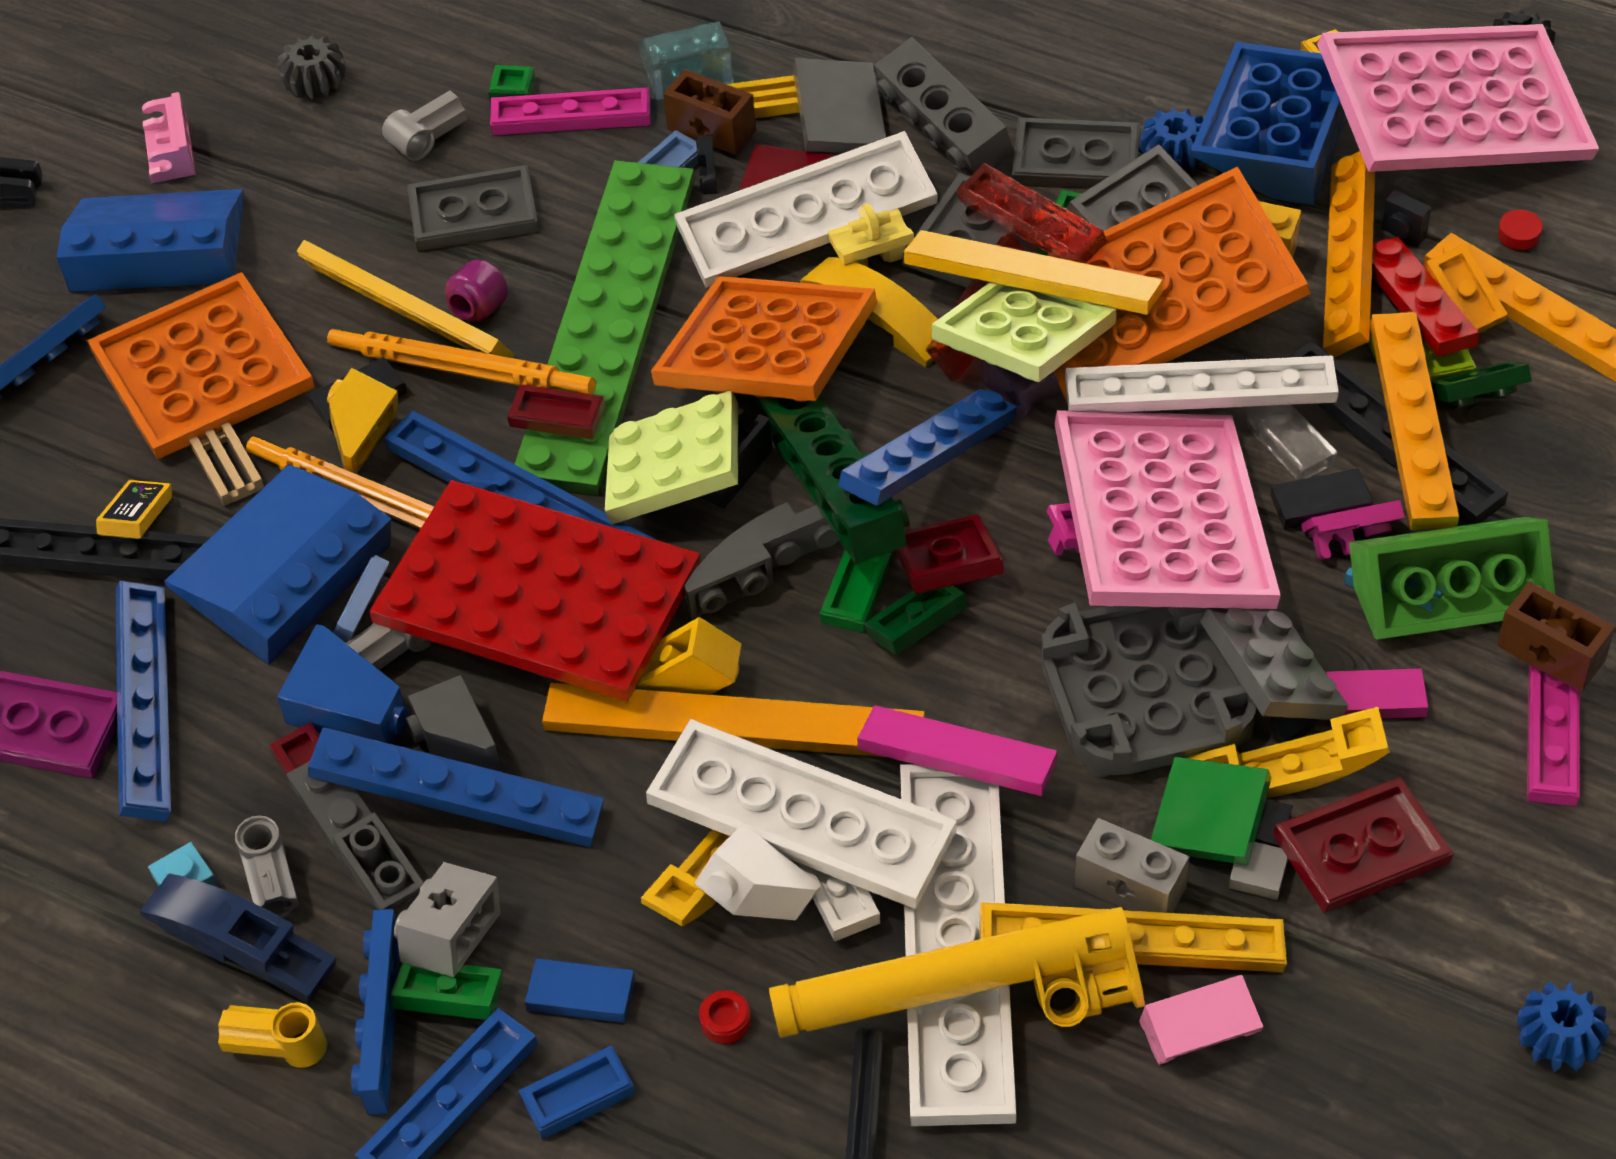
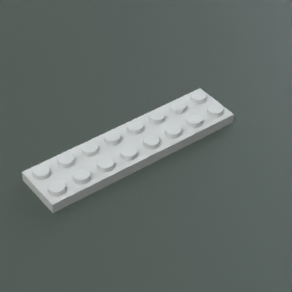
M916 764L900 765L901 800L957 821V831L917 908L914 909L904 905L906 956L979 940V910L981 902L1005 903L999 785ZM1009 985L908 1008L911 1126L1016 1123Z

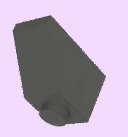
M461 675L408 696L413 715L405 717L416 744L424 741L429 753L432 755L499 772L502 771L495 743Z

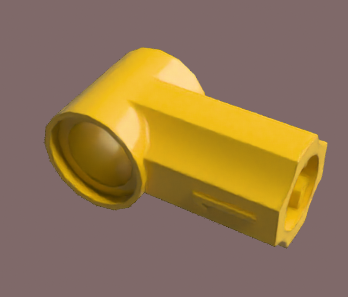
M300 1002L289 1003L278 1010L230 1005L227 1010H223L218 1024V1044L222 1052L282 1057L291 1066L306 1068L320 1061L327 1051V1040L313 1009L307 1004ZM305 1032L303 1035L294 1038L297 1034Z

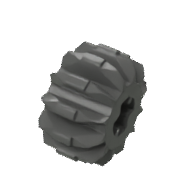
M313 34L306 40L296 37V44L285 45L284 53L278 56V68L282 84L285 85L286 91L294 92L296 98L303 97L306 94L311 100L319 94L328 97L329 90L340 89L341 80L346 78V65L342 50L339 49L338 43H331L328 36L318 40Z

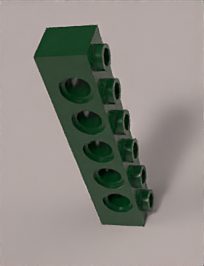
M820 393L816 401H796L790 398L754 396L757 416L761 414L770 418L772 443L815 506L817 505L821 515L855 564L907 546L904 527L909 526V517L900 499L895 501L891 497L876 506L838 487L842 470L868 454L865 451L859 452L851 430L849 428L843 430L835 408L825 405L822 393Z

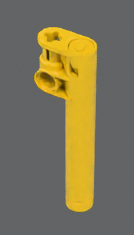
M1122 907L801 980L791 986L784 984L769 988L780 1038L799 1034V1031L802 1030L809 1032L1030 980L1034 982L1037 999L1044 1014L1053 1024L1061 1027L1074 1026L1080 1023L1083 1018L1099 1015L1102 1013V1008L1133 1002L1136 1008L1145 1007L1131 935ZM1061 988L1073 989L1075 991V1000L1069 1008L1056 1010L1050 1006L1051 996L1056 990Z

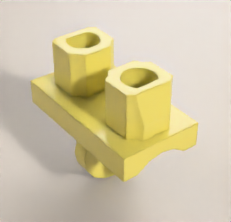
M869 203L859 207L860 219L828 231L829 242L843 265L857 262L868 267L867 258L880 254L883 261L890 263L901 260L906 245H909L914 239V233L906 226L898 209L890 212L886 210L875 214Z

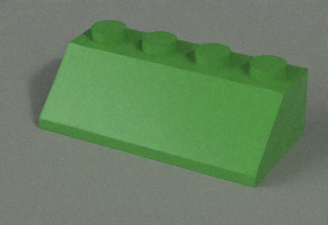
M1520 517L1349 542L1354 589L1373 636L1377 640L1503 621L1505 611L1529 581L1555 594L1548 520ZM1412 578L1416 580L1417 589L1405 585L1406 579ZM1384 584L1388 592L1381 590V585ZM1436 589L1442 593L1439 600L1433 597ZM1405 592H1407V593H1409V594H1411V595H1413V596H1412V597H1408ZM1430 602L1435 606L1430 612L1417 605Z

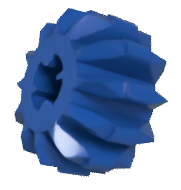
M1173 106L1169 113L1156 110L1155 116L1146 119L1145 125L1142 128V136H1140L1141 155L1159 144L1182 169L1194 172L1197 164L1204 163L1191 156V148L1203 122V116H1192L1190 109L1176 112Z
M1572 980L1565 985L1562 991L1551 981L1543 986L1542 993L1532 990L1526 997L1525 1007L1519 1011L1517 1017L1518 1028L1521 1029L1519 1036L1520 1046L1533 1048L1531 1056L1534 1063L1545 1057L1552 1060L1551 1066L1554 1072L1561 1068L1562 1062H1566L1575 1072L1583 1067L1585 1060L1594 1063L1599 1058L1602 1045L1607 1042L1610 1032L1608 1029L1609 1025L1604 1023L1607 1016L1606 1006L1592 1005L1594 1000L1592 990L1582 995L1575 993Z

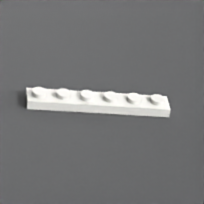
M1333 356L1066 368L1065 373L1068 411L1140 412L1334 403L1337 401L1339 393Z

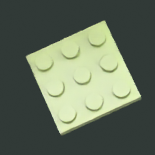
M990 282L932 324V339L948 345L954 350L962 351L985 360L991 365H997L1017 373L1026 379L1040 382L1116 324L1117 309Z
M732 391L718 395H707L699 401L678 408H667L657 415L636 422H625L614 428L613 433L609 436L605 513L611 524L738 484V402Z

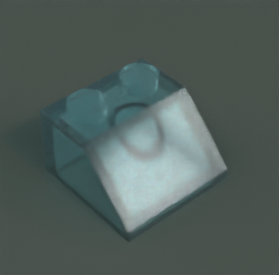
M720 21L644 38L637 43L656 100L664 99L663 93L684 69L724 84L733 83L730 46Z

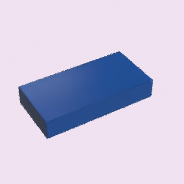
M535 959L525 999L526 1010L626 1023L636 980L634 970Z
M612 1045L518 1090L521 1101L542 1140L636 1094L634 1085Z

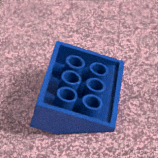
M1235 42L1191 148V156L1223 173L1238 167L1251 188L1272 199L1314 205L1347 118L1321 53Z
M243 189L82 198L61 228L56 256L68 291L216 284L234 276L244 202Z
M288 464L165 580V586L267 665H270L365 571L371 557L374 558L375 555L379 557L390 547L391 518L357 492Z

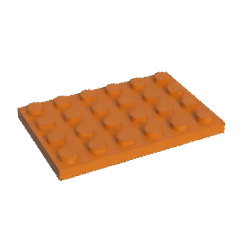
M1238 167L1050 256L1163 280L1162 294L1148 314L1117 309L1116 324L1058 367L1052 374L1067 402L1066 368L1167 363L1311 294L1307 281Z

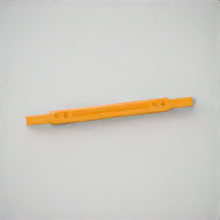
M331 329L327 336V342L330 346L361 351L363 356L380 359L384 357L387 361L517 386L523 384L592 395L596 388V380L593 377L561 372L557 366L370 331L363 335Z
M255 436L251 437L247 442L246 451L279 465L281 471L289 464L357 492L387 516L415 528L421 529L434 508L432 505L293 447L284 449Z

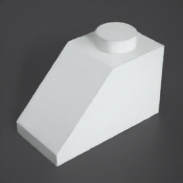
M744 823L714 852L694 883L733 915L796 920L821 886V884Z

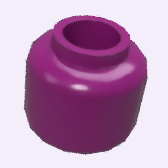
M483 260L467 262L450 277L445 286L446 301L450 311L460 319L475 323L486 320L506 301L508 294L507 283L501 271Z

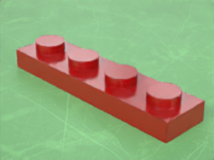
M1399 237L1384 239L1373 244L1372 278L1401 313L1416 312L1421 337L1437 357L1478 346L1479 331Z

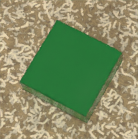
M495 65L488 91L490 102L491 98L531 95L535 81L534 67Z

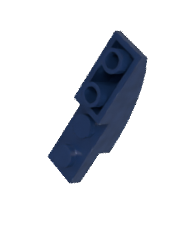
M169 873L140 910V916L223 964L227 959H230L306 1004L310 1003L336 966V957L295 934L291 922L242 897L195 879Z

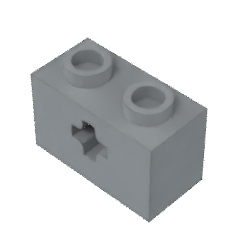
M1097 818L1076 855L1075 887L1129 911L1173 913L1186 890L1189 856Z
M443 862L433 877L423 883L419 895L407 910H403L396 920L394 937L398 939L400 962L455 977L500 915L497 877Z

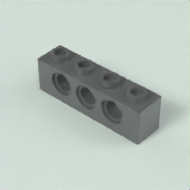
M913 37L874 64L880 79L876 85L882 96L889 103L895 100L899 104L900 111L911 125L918 123L922 127L927 140L935 148L941 145L946 150L949 161L958 171L965 169L973 178L978 179L1014 152L1006 126Z

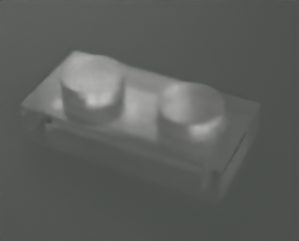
M1292 405L1262 406L1247 414L1246 427L1297 480L1309 478L1336 464L1337 451Z

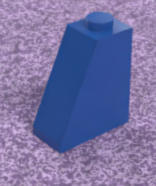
M318 624L313 629L277 696L285 723L301 728L311 722L318 733H321L324 727L392 744L396 735H401L407 725L405 717L409 716L400 687L328 628Z

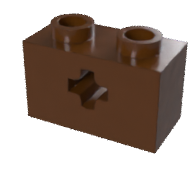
M684 69L663 93L668 130L673 132L677 130L694 140H698V136L712 135L713 147L734 155L739 152L756 131L754 97L751 93Z
M1529 581L1504 613L1497 647L1583 692L1605 663L1616 626Z

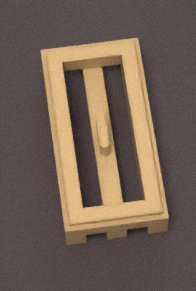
M229 422L222 424L223 431L215 433L213 428L206 431L207 438L200 441L197 436L189 439L193 452L223 506L264 488L260 475ZM229 443L251 483L244 485L222 444ZM213 448L235 490L227 491L206 453L207 450Z

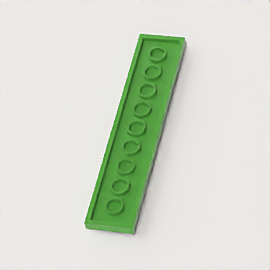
M614 160L547 364L557 366L561 372L595 378L596 388L592 395L604 396L605 409L594 440L526 430L515 461V465L565 492L596 496L600 494L608 465L609 436L613 433L614 428L621 425L679 235L674 214L687 209L694 186L695 175L692 168Z

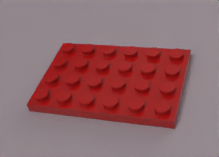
M451 480L370 609L372 623L628 702L685 596L684 585L701 563V558L698 552Z

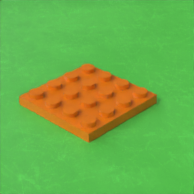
M242 272L87 340L91 352L157 460L191 445L189 439L197 436L200 441L207 438L205 432L212 428L215 433L222 431L221 425L229 422L233 426L315 388L311 374Z
M718 276L651 370L653 383L657 386L673 387L680 390L698 389L715 393L732 391V393L749 394L755 397L769 396L790 398L796 401H816L877 304L875 289Z

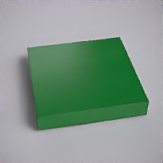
M1174 757L1151 840L1189 857L1248 865L1272 779L1269 769Z

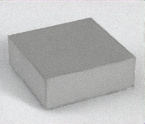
M1254 842L1249 864L1234 863L1229 880V889L1278 900L1288 863L1287 856L1281 848Z

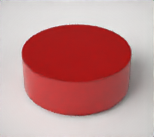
M1526 210L1509 211L1500 219L1498 238L1503 245L1510 249L1529 250L1540 241L1543 229L1542 221L1537 215Z
M729 990L717 991L709 995L700 1006L699 1019L701 1029L704 1035L711 1041L719 1044L734 1043L742 1039L749 1031L751 1025L749 1004L739 993Z

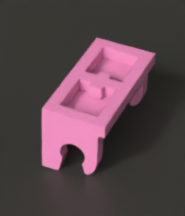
M179 92L171 93L172 97L152 100L142 106L144 114H151L155 111L163 113V116L159 118H151L142 122L148 155L149 175L152 183L196 175L188 120Z
M1242 975L1147 1004L1139 1020L1159 1065L1169 1062L1175 1057L1243 1035L1245 1037L1253 1035L1263 1029V1024Z

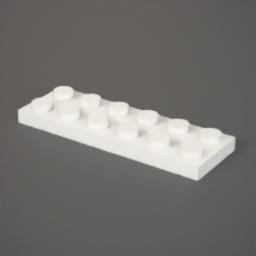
M903 131L674 215L679 232L705 288L712 286L718 276L737 277L830 243L828 231L860 219L859 207L861 205L869 203L875 214L886 210L890 212L898 209L901 215L904 216L937 204V192L906 132Z
M692 719L688 722L646 792L647 804L728 836H731L744 823L789 860L914 909L917 908L957 831V821Z

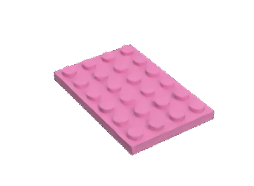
M1543 24L1322 33L1317 43L1368 172L1593 160L1599 150Z
M1057 410L1055 419L1056 435L1090 606L1277 609L1281 595L1232 415Z

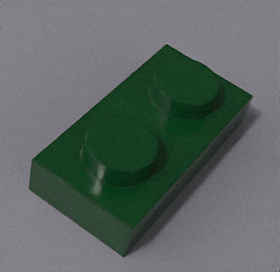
M1507 361L1431 381L1434 399L1449 402V407H1461L1475 403V396L1490 392L1492 397L1517 392L1516 385L1531 382L1532 378L1529 364Z
M953 585L917 594L911 591L865 622V626L871 639L897 656L965 610L968 604L965 593Z

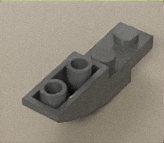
M786 502L746 523L713 549L694 570L684 585L687 613L691 620L704 614L715 613L725 605L743 597L759 594L766 587L774 584L773 568L791 564L797 558L812 551L834 545L838 538L821 515L817 505L795 514L789 503Z
M310 761L286 774L290 786L313 818L318 833L352 880L378 910L393 909L420 892L423 881L377 814L370 812L355 788L308 777Z

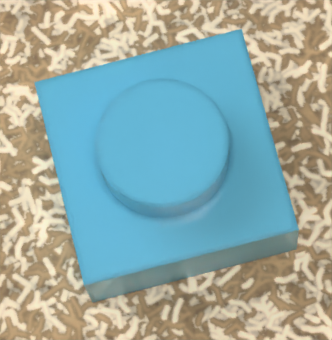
M192 842L187 843L148 866L158 886L169 873L217 886L213 873Z

